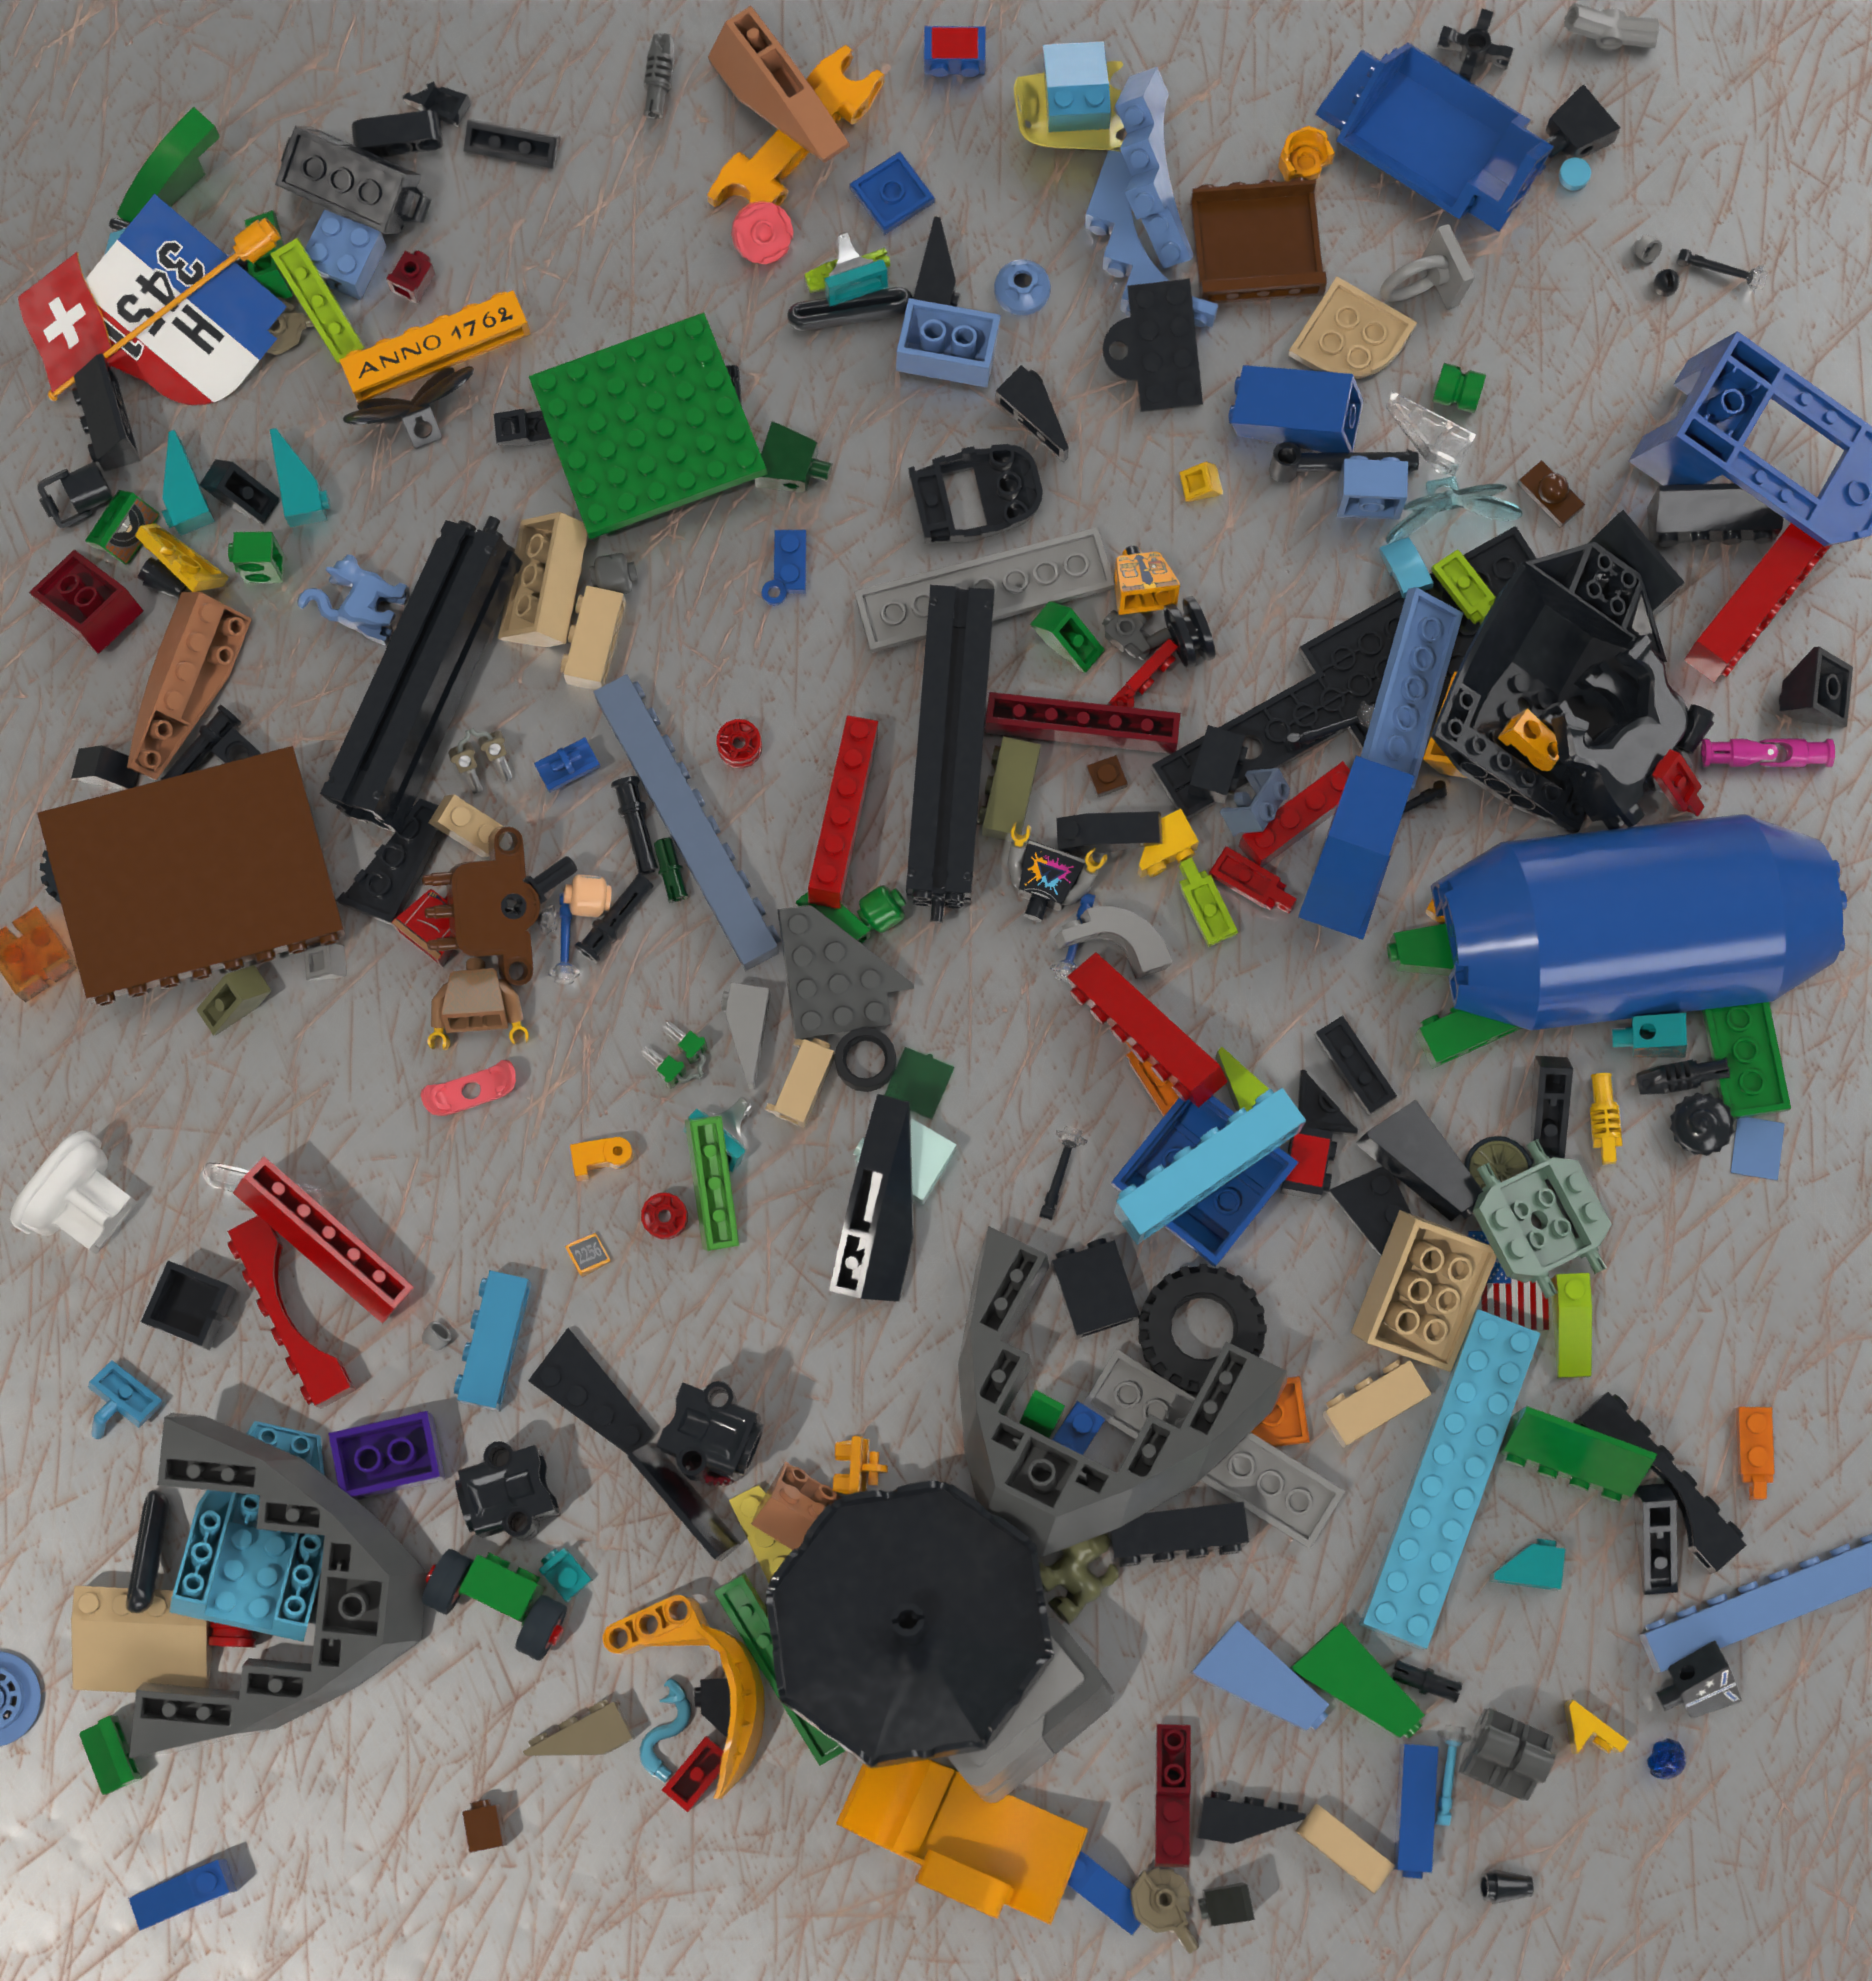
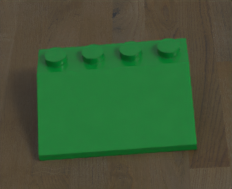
M1529 1406L1524 1407L1511 1416L1499 1450V1454L1507 1456L1505 1461L1512 1465L1524 1468L1525 1464L1537 1467V1473L1542 1476L1556 1479L1557 1475L1569 1479V1485L1584 1491H1588L1589 1487L1602 1491L1601 1497L1620 1503L1621 1499L1627 1500L1633 1496L1657 1455L1654 1452Z

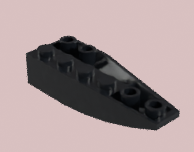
M877 1094L849 1198L829 1291L859 1299L899 1302L914 1239L910 1101Z

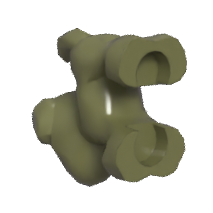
M1106 1533L1061 1550V1558L1051 1566H1045L1039 1561L1045 1592L1053 1590L1058 1585L1068 1590L1065 1597L1056 1596L1048 1602L1058 1618L1068 1625L1076 1620L1086 1604L1096 1600L1102 1590L1112 1585L1119 1577V1569L1115 1564H1110L1106 1573L1099 1577L1094 1575L1088 1568L1089 1563L1108 1551L1110 1539Z

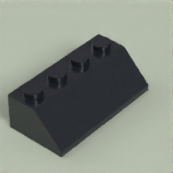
M1735 483L1659 485L1647 507L1649 541L1651 543H1659L1663 547L1675 546L1680 542H1691V545L1702 546L1714 541H1722L1725 545H1734L1748 540H1754L1756 544H1766L1777 538L1783 528L1784 520L1781 515Z

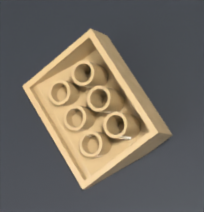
M1399 1210L1351 1333L1368 1344L1451 1372L1497 1258L1491 1245Z
M74 1586L71 1616L73 1690L136 1693V1690L143 1683L209 1688L213 1646L208 1645V1637L212 1635V1628L209 1627L210 1621L170 1613L171 1598L174 1590L155 1589L152 1605L142 1613H131L126 1609L128 1588Z

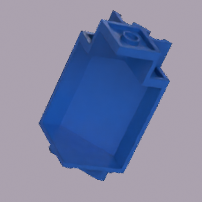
M1406 43L1399 49L1395 47L1389 55L1386 53L1381 60L1365 50H1361L1315 114L1341 131L1336 141L1459 220L1467 213H1470L1498 232L1505 225L1514 207L1517 208L1526 196L1535 178L1541 175L1547 167L1544 163L1554 147L1526 129L1531 122L1530 119L1410 43Z

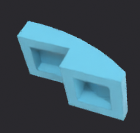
M1409 537L1379 547V552L1389 575L1394 577L1403 598L1406 597L1409 588L1417 587L1422 591L1433 588L1432 578Z

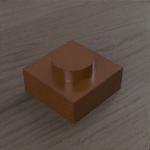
M1117 755L1086 766L1097 798L1124 789L1128 785Z

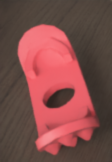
M501 1060L488 1069L446 1083L427 1085L421 1090V1100L425 1108L433 1115H451L499 1099L510 1093L515 1087V1069L509 1060ZM468 1083H477L481 1088L480 1094L474 1099H467L462 1094L464 1086Z

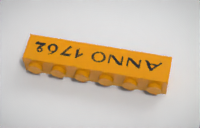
M514 290L494 294L490 300L480 304H469L463 307L460 312L450 316H439L432 323L425 326L411 327L402 335L392 339H381L374 346L365 350L351 351L345 358L340 359V363L359 404L364 400L372 399L439 372L444 368L454 366L531 335Z

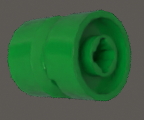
M1444 363L1432 402L1450 406L1454 402L1458 409L1475 414L1486 374L1472 370L1463 374L1460 367Z

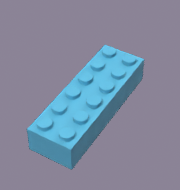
M1283 1088L1275 1093L1272 1089H1269L1255 1100L1256 1103L1252 1106L1251 1110L1247 1112L1245 1108L1240 1109L1228 1118L1229 1122L1225 1125V1128L1219 1130L1217 1127H1214L1200 1138L1202 1141L1198 1143L1199 1146L1193 1150L1190 1146L1185 1147L1173 1156L1174 1160L1170 1166L1164 1168L1162 1165H1159L1145 1176L1147 1179L1144 1181V1184L1138 1188L1135 1184H1132L1118 1194L1119 1198L1116 1200L1114 1214L1136 1245L1300 1133L1306 1119Z

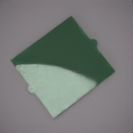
M905 1047L884 1095L910 1101V1111L933 1120L955 1067L934 1059L932 1054L926 1056Z

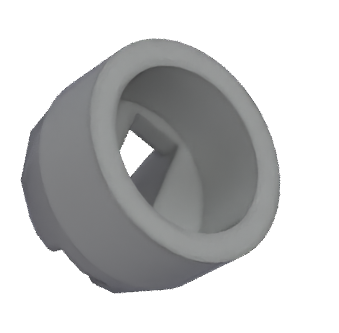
M1651 235L1641 236V239L1636 240L1634 244L1635 254L1646 263L1654 261L1662 250L1661 242Z
M433 1321L424 1330L422 1343L424 1345L428 1343L431 1346L429 1350L438 1351L448 1344L452 1336L444 1325Z

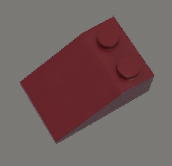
M75 549L29 592L47 611L97 654L109 646L144 611L123 585Z

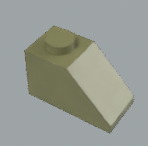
M255 965L225 974L196 1010L214 1036L257 1009L272 990Z

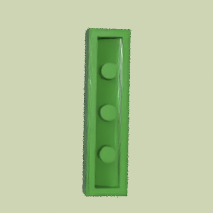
M722 1116L686 1119L685 1127L702 1248L706 1251L739 1246Z

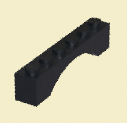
M1609 1392L1603 1394L1574 1420L1575 1424L1657 1454L1650 1470L1663 1483L1669 1485L1677 1500L1686 1530L1687 1548L1710 1574L1718 1572L1746 1546L1741 1539L1744 1537L1743 1533L1731 1521L1726 1523L1718 1514L1721 1510L1715 1501L1709 1496L1703 1497L1695 1488L1697 1486L1695 1479L1685 1470L1680 1472L1672 1463L1674 1461L1673 1455L1663 1445L1657 1446L1649 1437L1651 1431L1639 1419L1634 1421L1626 1412L1629 1409L1627 1404L1617 1394L1613 1396Z

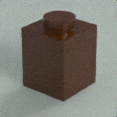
M486 1799L470 1803L471 1810L462 1811L469 1853L507 1845L500 1804L491 1805V1800Z

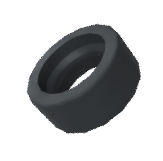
M862 1027L851 1030L841 1038L836 1047L834 1061L838 1076L845 1085L856 1091L870 1092L880 1089L890 1081L895 1072L897 1059L894 1045L886 1034L875 1028ZM858 1042H873L884 1053V1066L874 1077L860 1078L852 1074L848 1069L846 1062L847 1053Z

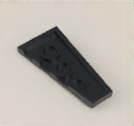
M569 1328L566 1329L528 1380L532 1385L627 1455L646 1445L655 1434Z

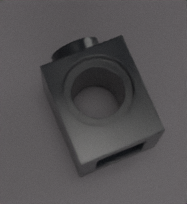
M234 728L211 749V752L222 764L234 761L236 755L241 752L248 753V757L261 754L258 749Z

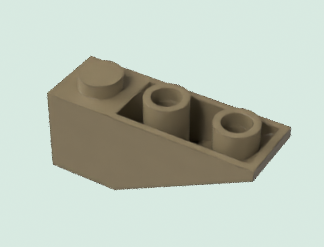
M604 1699L588 1708L591 1714L581 1720H578L577 1716H573L560 1723L558 1726L561 1731L550 1737L544 1732L529 1740L530 1748L523 1752L525 1756L606 1755L635 1739V1736L618 1703L612 1702L609 1704L607 1699Z

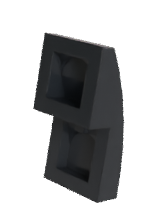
M525 409L494 413L496 443L498 445L520 446L553 443L542 411L527 413Z

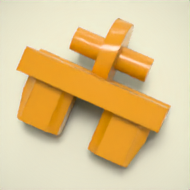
M852 1436V1440L835 1443V1460L850 1462V1474H834L833 1491L846 1495L867 1491V1481L868 1485L878 1486V1473H888V1466L879 1464L880 1452L870 1451L869 1454V1439H863L862 1436Z

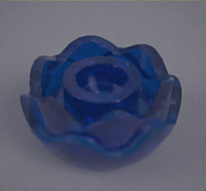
M1666 1738L1664 1741L1654 1744L1652 1754L1647 1759L1650 1773L1661 1780L1672 1779L1681 1774L1686 1765V1752L1679 1741Z

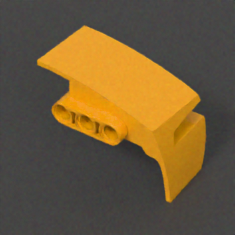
M931 1759L873 1769L863 1763L836 1822L837 1825L920 1865L914 1880L918 1884L995 1919H998L1005 1904L1049 1925L1052 1924L1088 1832V1829L1009 1794L997 1803L985 1802L958 1771Z

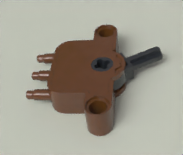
M499 827L494 829L489 835L490 860L463 862L456 864L449 872L431 873L430 875L422 876L423 885H446L448 905L426 908L425 917L435 919L449 918L451 936L429 940L427 947L430 951L457 950L463 955L474 957L497 955L501 979L506 980L511 985L521 986L528 983L533 976L531 934L526 930L537 920L540 904L547 900L544 894L576 873L577 867L569 856H565L535 878L526 876L521 833L513 827ZM503 832L509 833L513 840L512 846L508 850H503L498 843L499 837ZM507 899L516 900L517 904L514 905V913L505 911V908L508 906ZM514 962H519L523 967V973L520 978L514 980L509 975V968Z

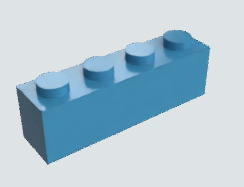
M491 1270L489 1271L488 1278H482L478 1294L479 1297H482L480 1310H474L470 1329L474 1330L472 1342H466L462 1356V1361L466 1362L463 1375L458 1374L454 1387V1394H458L457 1400L459 1402L500 1412L532 1285L529 1279Z

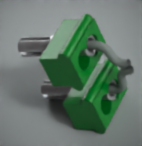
M670 1021L666 1022L665 1024L669 1028L663 1025L662 1030L678 1043L680 1052L687 1057L689 1064H695L699 1058L701 1059L697 1068L699 1074H690L687 1078H683L686 1074V1068L682 1061L677 1062L670 1055L666 1059L662 1058L649 1046L644 1047L646 1051L642 1049L641 1055L657 1068L658 1075L665 1081L669 1089L674 1088L678 1082L687 1083L694 1078L700 1080L705 1074L702 1070L706 1060L703 1053L707 1050L705 1038H699L691 1030L684 1034Z

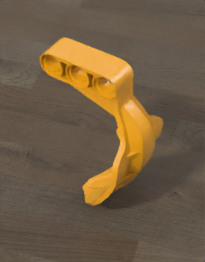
M674 1595L609 1625L603 1633V1644L611 1653L625 1655L633 1654L648 1646H710V1648L719 1652L721 1664L726 1673L730 1689L728 1736L720 1766L719 1781L713 1797L714 1799H722L746 1773L756 1755L762 1737L765 1717V1691L758 1666L749 1649L742 1641L725 1631L710 1627L697 1600L692 1597ZM684 1602L687 1605L688 1612L686 1617L680 1620L677 1616V1608ZM654 1616L657 1619L658 1625L655 1632L650 1634L647 1630V1622L649 1618ZM622 1630H625L628 1639L625 1646L621 1648L617 1643V1636Z

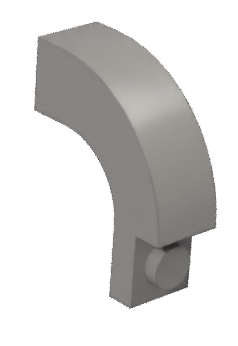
M1099 906L1088 908L1080 916L1083 924H1081L1080 920L1068 922L1061 926L1063 930L1055 937L1059 949L1092 939H1104L1115 943L1127 955L1136 979L1166 970L1173 963L1167 946L1157 930L1141 916L1119 907Z

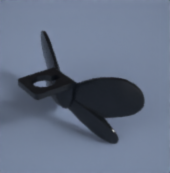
M468 366L456 372L452 367L444 368L432 376L419 389L411 401L396 398L364 400L357 405L358 411L345 415L343 421L348 424L357 425L371 424L401 416L414 448L441 439L442 434L429 404L447 396L462 386L471 377L474 368ZM420 416L423 421L429 422L432 427L430 434L425 437H419L414 433L415 418Z

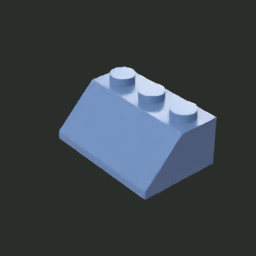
M909 298L897 347L896 371L988 388L1001 315Z

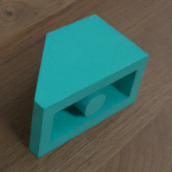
M1536 1539V1544L1527 1545L1491 1573L1489 1581L1554 1591L1560 1590L1562 1588L1566 1548L1556 1547L1557 1541Z

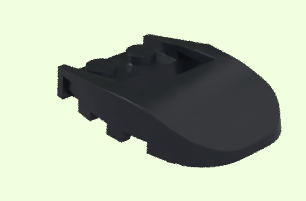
M998 444L986 449H975L974 446L967 447L957 454L948 457L943 455L932 459V465L915 471L914 466L908 468L925 543L973 542L1008 531L1029 521L1038 510L1042 501L1043 490L1036 462L1030 453L1016 445ZM973 469L987 525L966 530H955L942 475Z

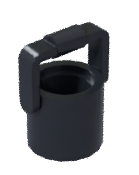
M95 461L69 473L68 469H64L41 480L37 484L38 492L42 497L39 500L47 516L53 517L56 525L60 528H66L92 514L91 508L114 498ZM58 480H61L70 501L78 514L63 521L58 514L60 511L53 498L47 494L44 488Z

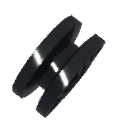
M1193 596L1183 598L1184 614H1181L1173 603L1165 605L1163 608L1164 619L1167 629L1171 634V640L1178 646L1176 653L1185 668L1196 665L1195 650L1199 652L1205 661L1214 659L1216 655L1207 620Z

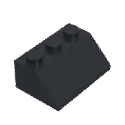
M103 353L98 354L74 375L76 388H72V393L77 406H82L84 416H80V421L86 435L90 434L92 444L88 445L91 459L93 462H98L105 472L141 460L117 376Z
M1624 510L1618 513L1588 542H1596L1642 575L1653 616L1657 615L1674 601L1685 583Z

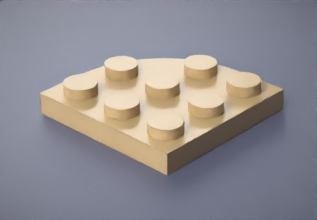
M1336 277L1293 343L1288 356L1314 371L1353 374L1355 379L1364 378L1381 371L1397 357L1414 331L1417 322L1341 278Z

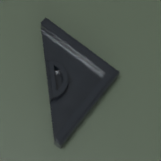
M1300 1070L1298 1110L1306 1119L1303 1126L1333 1131V1134L1356 1136L1358 1128L1354 1127L1335 1102L1307 1074V1071Z

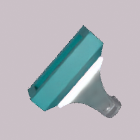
M847 232L837 234L838 240L834 241L833 244L834 250L838 254L837 265L829 273V277L824 279L825 295L829 305L833 306L887 288L888 273L883 259L873 261V259L861 257L855 251Z
M744 1097L739 1098L725 1112L715 1114L707 1111L704 1113L696 1109L688 1117V1119L722 1116L728 1167L731 1173L741 1164L746 1152L743 1146L744 1141L741 1137L740 1127L742 1120L748 1117L753 1110L750 1102Z

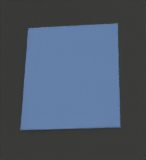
M1750 1117L1738 1118L1731 1173L1778 1180L1785 1123Z

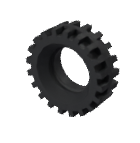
M1200 1264L1197 1267L1184 1266L1179 1271L1167 1274L1150 1291L1139 1317L1138 1340L1139 1344H1141L1145 1361L1151 1365L1155 1373L1190 1394L1200 1392L1218 1356L1210 1359H1196L1183 1353L1176 1345L1171 1332L1172 1319L1177 1309L1185 1302L1196 1298L1211 1299L1221 1304L1229 1313L1233 1323V1338L1230 1344L1257 1357L1260 1356L1265 1345L1264 1339L1267 1332V1324L1264 1322L1263 1314L1265 1311L1263 1305L1260 1306L1256 1298L1257 1293L1243 1282L1244 1279L1241 1276H1234L1226 1271L1227 1268L1221 1266L1219 1268L1208 1267V1264Z

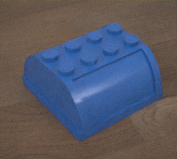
M1213 1095L1199 1108L1189 1099L1184 1102L1179 1097L1112 1180L1111 1185L1118 1192H1122L1132 1184H1135L1138 1188L1144 1184V1181L1147 1179L1145 1176L1159 1165H1162L1164 1168L1170 1166L1174 1160L1173 1156L1187 1146H1190L1192 1150L1199 1146L1198 1143L1202 1141L1200 1138L1214 1127H1217L1219 1130L1225 1128V1125L1229 1122L1228 1118L1235 1112ZM1278 1147L1164 1227L1201 1255L1208 1263L1216 1267L1296 1167L1298 1162Z

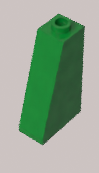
M1446 924L1393 933L1390 943L1387 944L1390 963L1395 962L1397 971L1449 976L1454 968Z
M1342 1622L1336 1624L1290 1667L1301 1679L1395 1738H1401L1405 1735L1409 1739L1423 1726L1419 1720L1425 1714Z

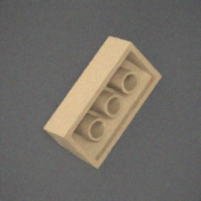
M562 512L521 520L515 554L523 564L519 573L514 576V584L505 601L498 639L540 647L566 644L572 611L576 603L575 595L578 580L582 572L581 565L584 549L588 541V533L582 521Z

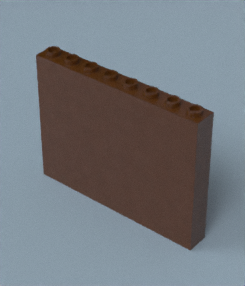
M293 746L37 813L85 996L90 1004L96 1003L97 1006L109 1005L116 1002L115 997L127 994L129 998L139 997L147 994L148 989L161 986V989L176 987L180 985V980L190 977H193V980L206 979L211 977L212 971L223 968H225L226 972L239 970L244 967L245 962L257 960V963L269 962L276 959V954L286 951L290 955L302 953L308 950V945L319 942L321 946L332 945L340 941L339 937L345 936Z

